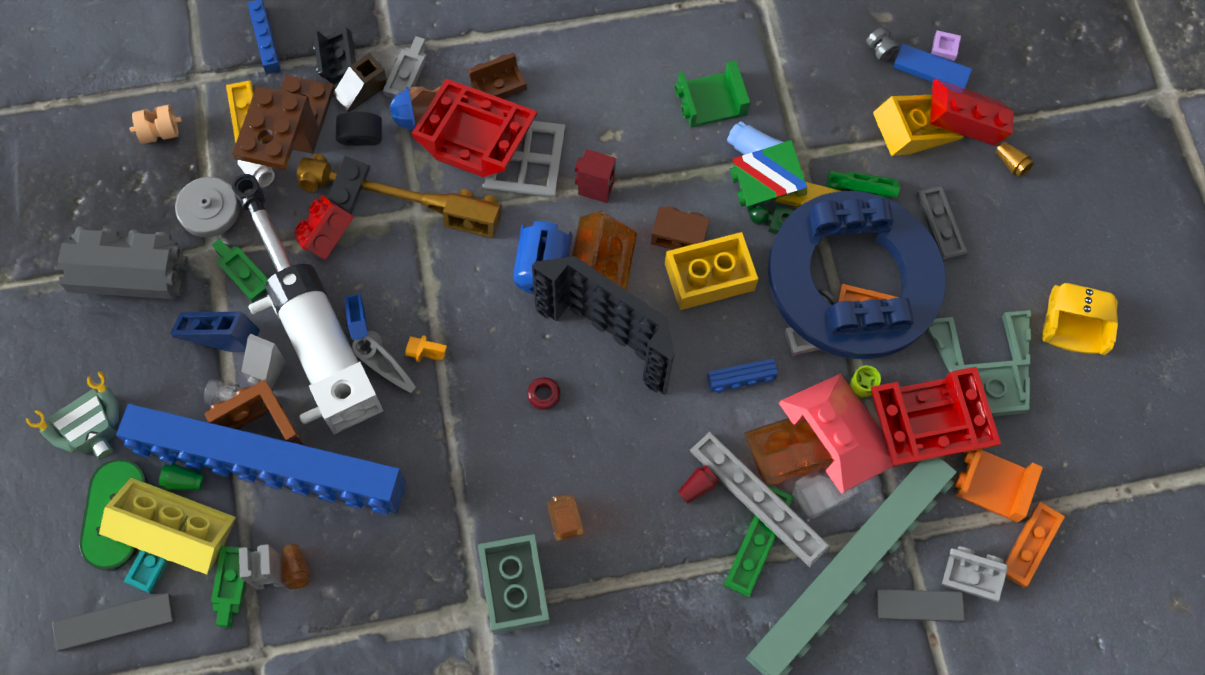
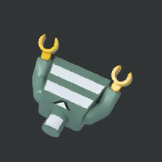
M98 371L101 383H94L92 378L88 376L87 384L93 389L48 417L49 423L44 421V414L39 410H34L41 417L39 423H32L27 417L26 422L31 427L40 428L39 433L57 448L70 453L79 451L83 455L93 451L98 459H104L113 452L108 441L117 434L116 425L119 423L120 405L110 387H106L104 384L106 381L105 374Z

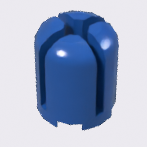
M534 221V226L525 228L524 224H522L513 272V280L518 288L526 293L534 294L532 265L534 262L541 261L543 249L545 250L543 261L569 257L573 236L570 230L568 235L557 229L558 224L546 221Z

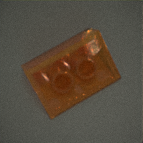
M603 211L581 216L572 256L577 257L627 290L637 232Z
M787 418L744 432L758 472L767 485L779 484L786 479L806 475L823 467H829L835 461L807 420L793 425L791 420Z

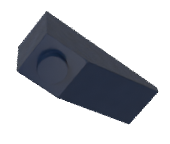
M242 311L181 312L170 335L177 339L228 352H245L249 335L258 336L260 329Z

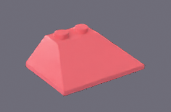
M841 373L779 402L793 425L807 420L835 460L826 469V472L841 494L893 468L883 431L857 395L852 391Z

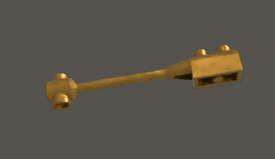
M314 154L312 159L303 157L297 170L299 187L310 193L316 192L319 187H326L329 182H334L337 176V172H332L327 158L321 154ZM365 180L362 187L363 190L421 203L423 206L443 214L444 227L492 239L495 236L501 218L502 205L498 204L497 198L486 195L483 200L476 199L473 193L466 189L460 190L459 194H423Z

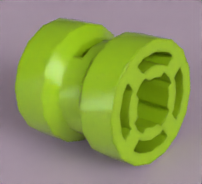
M867 365L861 366L856 370L849 385L859 399H867L872 396L871 387L880 385L881 376L876 368Z

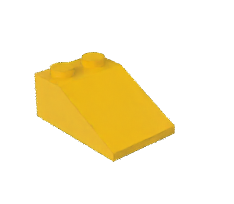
M932 95L891 96L873 112L891 156L910 155L960 140L964 136L930 125Z

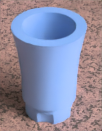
M741 121L735 124L727 138V142L744 155L783 143V141L772 138Z

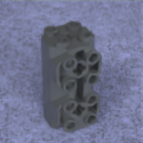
M77 227L75 233L68 237L70 241L65 240L61 244L57 265L58 270H64V277H59L60 285L67 292L174 299L176 296H182L184 293L183 275L188 270L189 260L187 256H183L181 247L177 242L171 240L172 236L168 233L156 232L155 234H145L138 230H131L128 233V237L121 238L118 237L119 232L113 229L104 228L102 231L86 227Z

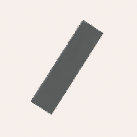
M166 593L53 622L56 651L62 652L175 623L171 595Z

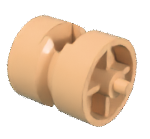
M169 104L155 107L153 112L145 109L132 113L134 127L129 129L130 132H136L142 145L156 142L158 137L166 140L179 136L177 122H182V119L174 115Z

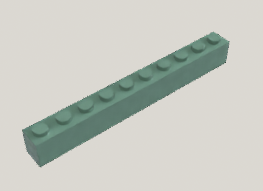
M940 457L920 461L757 644L746 659L763 675H787L793 668L789 663L794 657L797 656L801 659L812 647L808 641L814 635L819 638L830 626L826 622L833 613L838 617L847 607L848 603L845 599L852 592L856 596L867 584L863 580L869 572L874 575L885 562L881 558L885 553L889 552L892 555L902 544L899 537L904 532L910 534L920 522L916 518L923 511L927 515L937 504L934 497L939 492L944 495L954 484L951 478L955 475L956 471Z

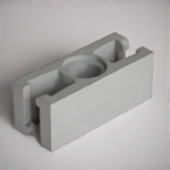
M269 544L258 546L255 552H250L248 547L239 548L241 579L256 590L265 589V584L271 583L275 587L285 586L284 558Z

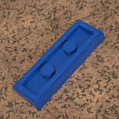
M903 43L893 65V68L933 82V80L939 79L965 88L972 71L971 68Z

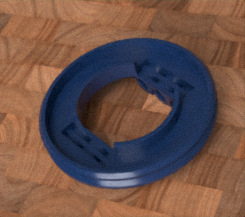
M859 191L832 192L802 204L782 224L769 254L768 281L770 291L785 321L797 334L815 347L845 358H881L907 348L919 339L938 315L945 295L946 274L944 262L930 232L912 213L899 204L871 193ZM878 233L874 241L887 249L895 259L900 270L901 292L899 298L889 300L871 299L863 302L843 301L830 305L820 295L812 280L810 261L814 249L821 243L824 236Z

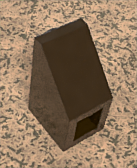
M370 53L349 66L333 93L334 97L347 112H351L384 89L387 82L384 68Z

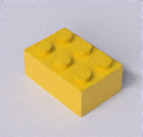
M742 232L666 251L665 267L679 310L755 291L758 276Z

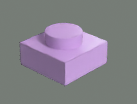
M937 30L931 54L946 60L955 61L961 36Z

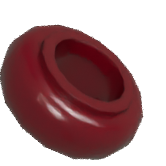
M547 377L537 378L532 381L527 391L528 400L531 405L541 410L554 407L561 395L558 384ZM546 387L551 390L552 395L550 398L542 400L536 396L537 390Z

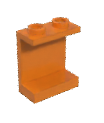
M983 449L966 452L963 462L967 463L964 472H959L954 484L955 487H958L955 497L1017 523L1027 516L1043 467L1031 463L1028 467L1024 468L983 451Z

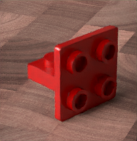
M322 195L320 199L316 198L309 208L310 214L307 219L300 221L294 231L296 234L294 239L306 251L309 250L326 260L354 216Z

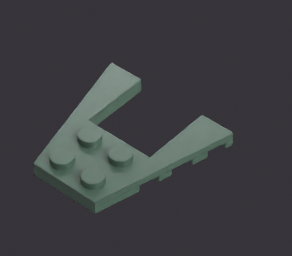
M1031 310L1005 312L1002 316L1013 361L964 365L953 317L934 319L927 330L949 373L977 366L993 417L1026 414L1030 406V378L1028 376L1030 365L1029 342L1031 340L1029 320Z

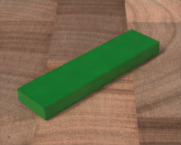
M768 485L790 507L794 496ZM756 515L751 522L723 585L748 598L751 596L776 539V535Z

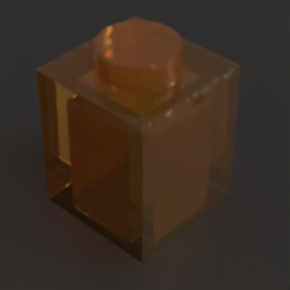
M562 494L551 498V502L547 503V510L556 541L583 534V526L574 496L567 497V494Z

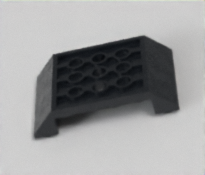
M575 256L534 262L532 265L536 311L544 318L549 319L550 317L557 322L567 307L570 306L574 314L579 317L585 316L591 320L592 325L601 332L607 331L613 335V339L618 344L624 347L628 345L635 350V354L645 361L643 373L645 386L655 393L659 391L665 395L668 391L674 360L667 317Z

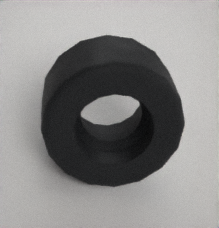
M354 111L341 113L336 116V141L347 146L380 144L382 141V118L377 114Z

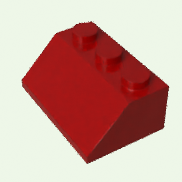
M939 79L933 80L930 125L993 146L1013 134L1014 111L1000 100Z

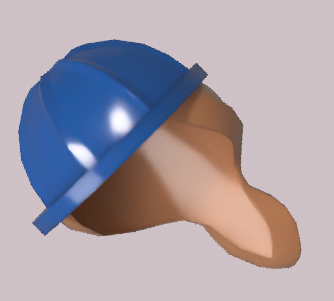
M414 86L410 89L406 87V90L398 93L390 105L394 122L403 128L414 130L440 87H437L435 90H428L422 86Z

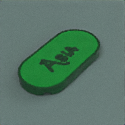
M114 459L104 463L94 472L89 483L79 548L83 559L89 565L99 570L113 571L123 567V564L131 560L138 548L99 534L105 506L130 478H134L148 484L145 473L137 464L130 460Z

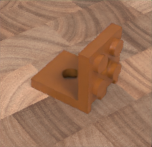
M265 379L252 387L240 389L234 397L227 401L215 403L210 407L209 411L204 413L209 423L238 430L270 412L287 442L305 446L277 396L268 386Z

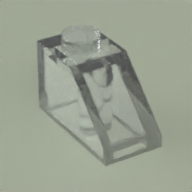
M807 475L795 482L796 486L790 494L794 496L793 499L807 523L855 499L860 492L857 487H854L841 494L830 478L821 475L810 478Z

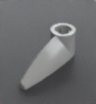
M369 330V336L361 340H354L353 352L359 359L395 385L412 393L416 386L402 366L382 346V338L377 332ZM367 340L371 343L369 349L364 346Z

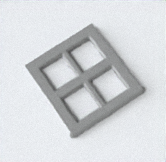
M533 121L525 135L523 151H516L511 161L521 162L518 183L496 180V173L486 176L482 187L488 190L556 197L558 195L556 188L565 124ZM533 132L554 134L551 155L530 152ZM528 163L549 165L546 186L525 183Z

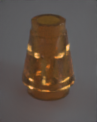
M297 544L284 546L282 548V581L286 583L289 589L306 586L310 582L309 577L311 573L299 550V546Z

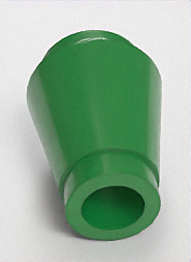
M171 463V465L164 464L160 474L159 486L165 487L166 490L200 491L204 474H199L174 463Z

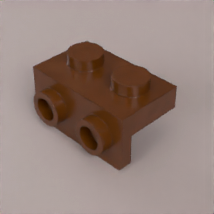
M514 53L501 55L497 59L484 64H477L468 70L472 88L503 99L527 90V83L517 66Z

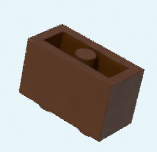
M659 206L652 231L651 245L674 250L704 242L710 218L704 217V215L697 212L686 213L679 211L675 207Z

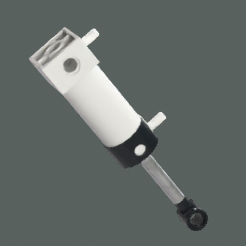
M251 174L239 175L233 181V192L243 209L249 211L277 270V273L269 278L265 284L267 297L250 304L249 309L252 314H256L269 307H273L311 384L309 388L318 406L299 416L302 424L305 425L323 416L335 435L383 412L373 387L361 363L358 362L327 298L326 290L315 268L311 264L292 266L263 205L265 198L258 180ZM252 189L251 192L246 194L244 193L246 190Z

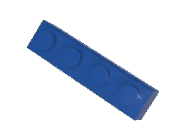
M361 293L344 297L351 339L361 340L369 336Z
M773 358L709 371L707 378L711 392L721 393L730 388L733 390L740 389L744 385L755 386L759 382H773L778 372Z

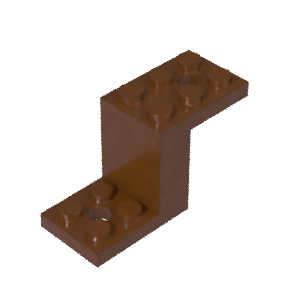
M285 75L280 91L256 86L232 153L234 159L286 170L292 150L313 154L335 91L333 84Z

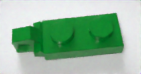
M829 170L826 183L828 188L840 191L843 188H847L850 191L875 193V195L887 199L891 198V196L898 197L900 191L897 179L851 171L843 173Z
M221 239L212 244L220 256L216 260L219 267L252 303L266 293L265 284L268 281L267 277L239 247L233 246L229 249Z
M221 546L211 599L213 611L218 612L216 626L219 628L231 629L234 613L240 614L243 605L246 582L240 578L239 548L244 547Z

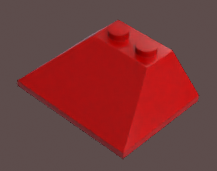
M446 79L411 134L437 161L480 177H486L505 171L535 120L537 111Z
M977 366L951 371L945 379L899 387L898 382L871 387L893 467L1001 445Z

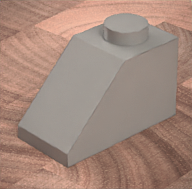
M250 334L247 340L241 372L247 378L249 385L253 386L265 379L268 386L272 389L286 364V360L276 344Z

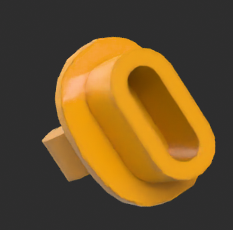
M423 335L422 338L410 336L405 356L416 358V362H420L423 356L433 360H443L447 346L427 341L426 335Z

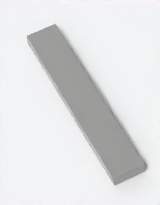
M708 432L690 449L691 454L703 465H706L717 479L806 565L811 567L830 549V545L711 432Z

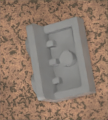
M958 547L957 550L951 548L942 586L999 602L1009 565L1003 564L1004 560L996 556L986 555V558L974 555L975 551L969 548Z

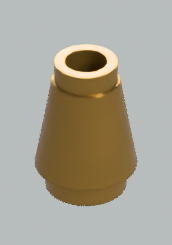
M1003 142L996 149L995 153L1013 176L1017 175L1020 178L1025 176L1034 165L1030 155L1007 142Z

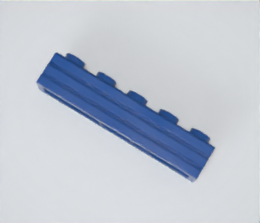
M263 0L247 2L263 68L266 74L281 71Z

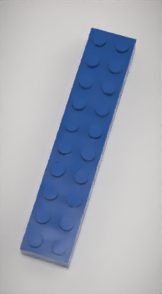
M132 404L127 405L116 434L124 442L125 447L133 449V454L144 458H149L151 454L159 456V460L169 464H175L176 461L186 463V467L201 471L202 467L212 469V473L223 477H228L230 473L238 475V479L244 482L255 483V480L265 482V486L281 490L282 486L292 488V492L298 495L308 496V493L317 494L319 499L326 502L334 503L335 499L346 501L345 505L361 509L362 506L373 508L372 511L374 513L388 516L389 512L397 514L406 481L399 468Z

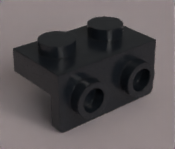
M346 27L326 37L318 31L314 32L313 49L316 53V70L322 78L334 85L341 81L349 66L356 62L352 32Z

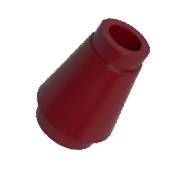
M704 465L702 468L698 467L677 492L689 504L691 501L714 490L719 480Z

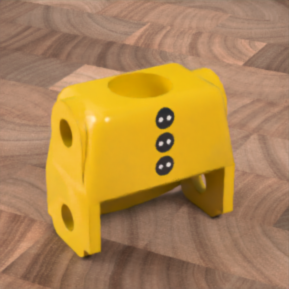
M1064 283L1061 286L1054 285L1049 297L1041 339L1051 345L1073 352L1106 355L1112 350L1116 342L1118 326L1117 299L1110 292L1070 283Z

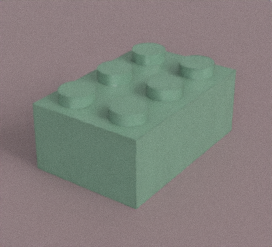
M535 534L478 544L493 635L550 625Z

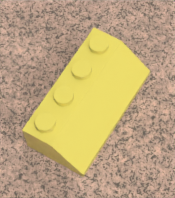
M130 478L105 506L99 534L195 571L208 574L219 558L220 548L225 545L236 517Z

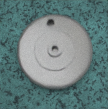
M202 177L191 181L180 191L175 203V212L179 222L189 233L199 237H214L226 232L234 225L240 213V203L228 182L217 177Z

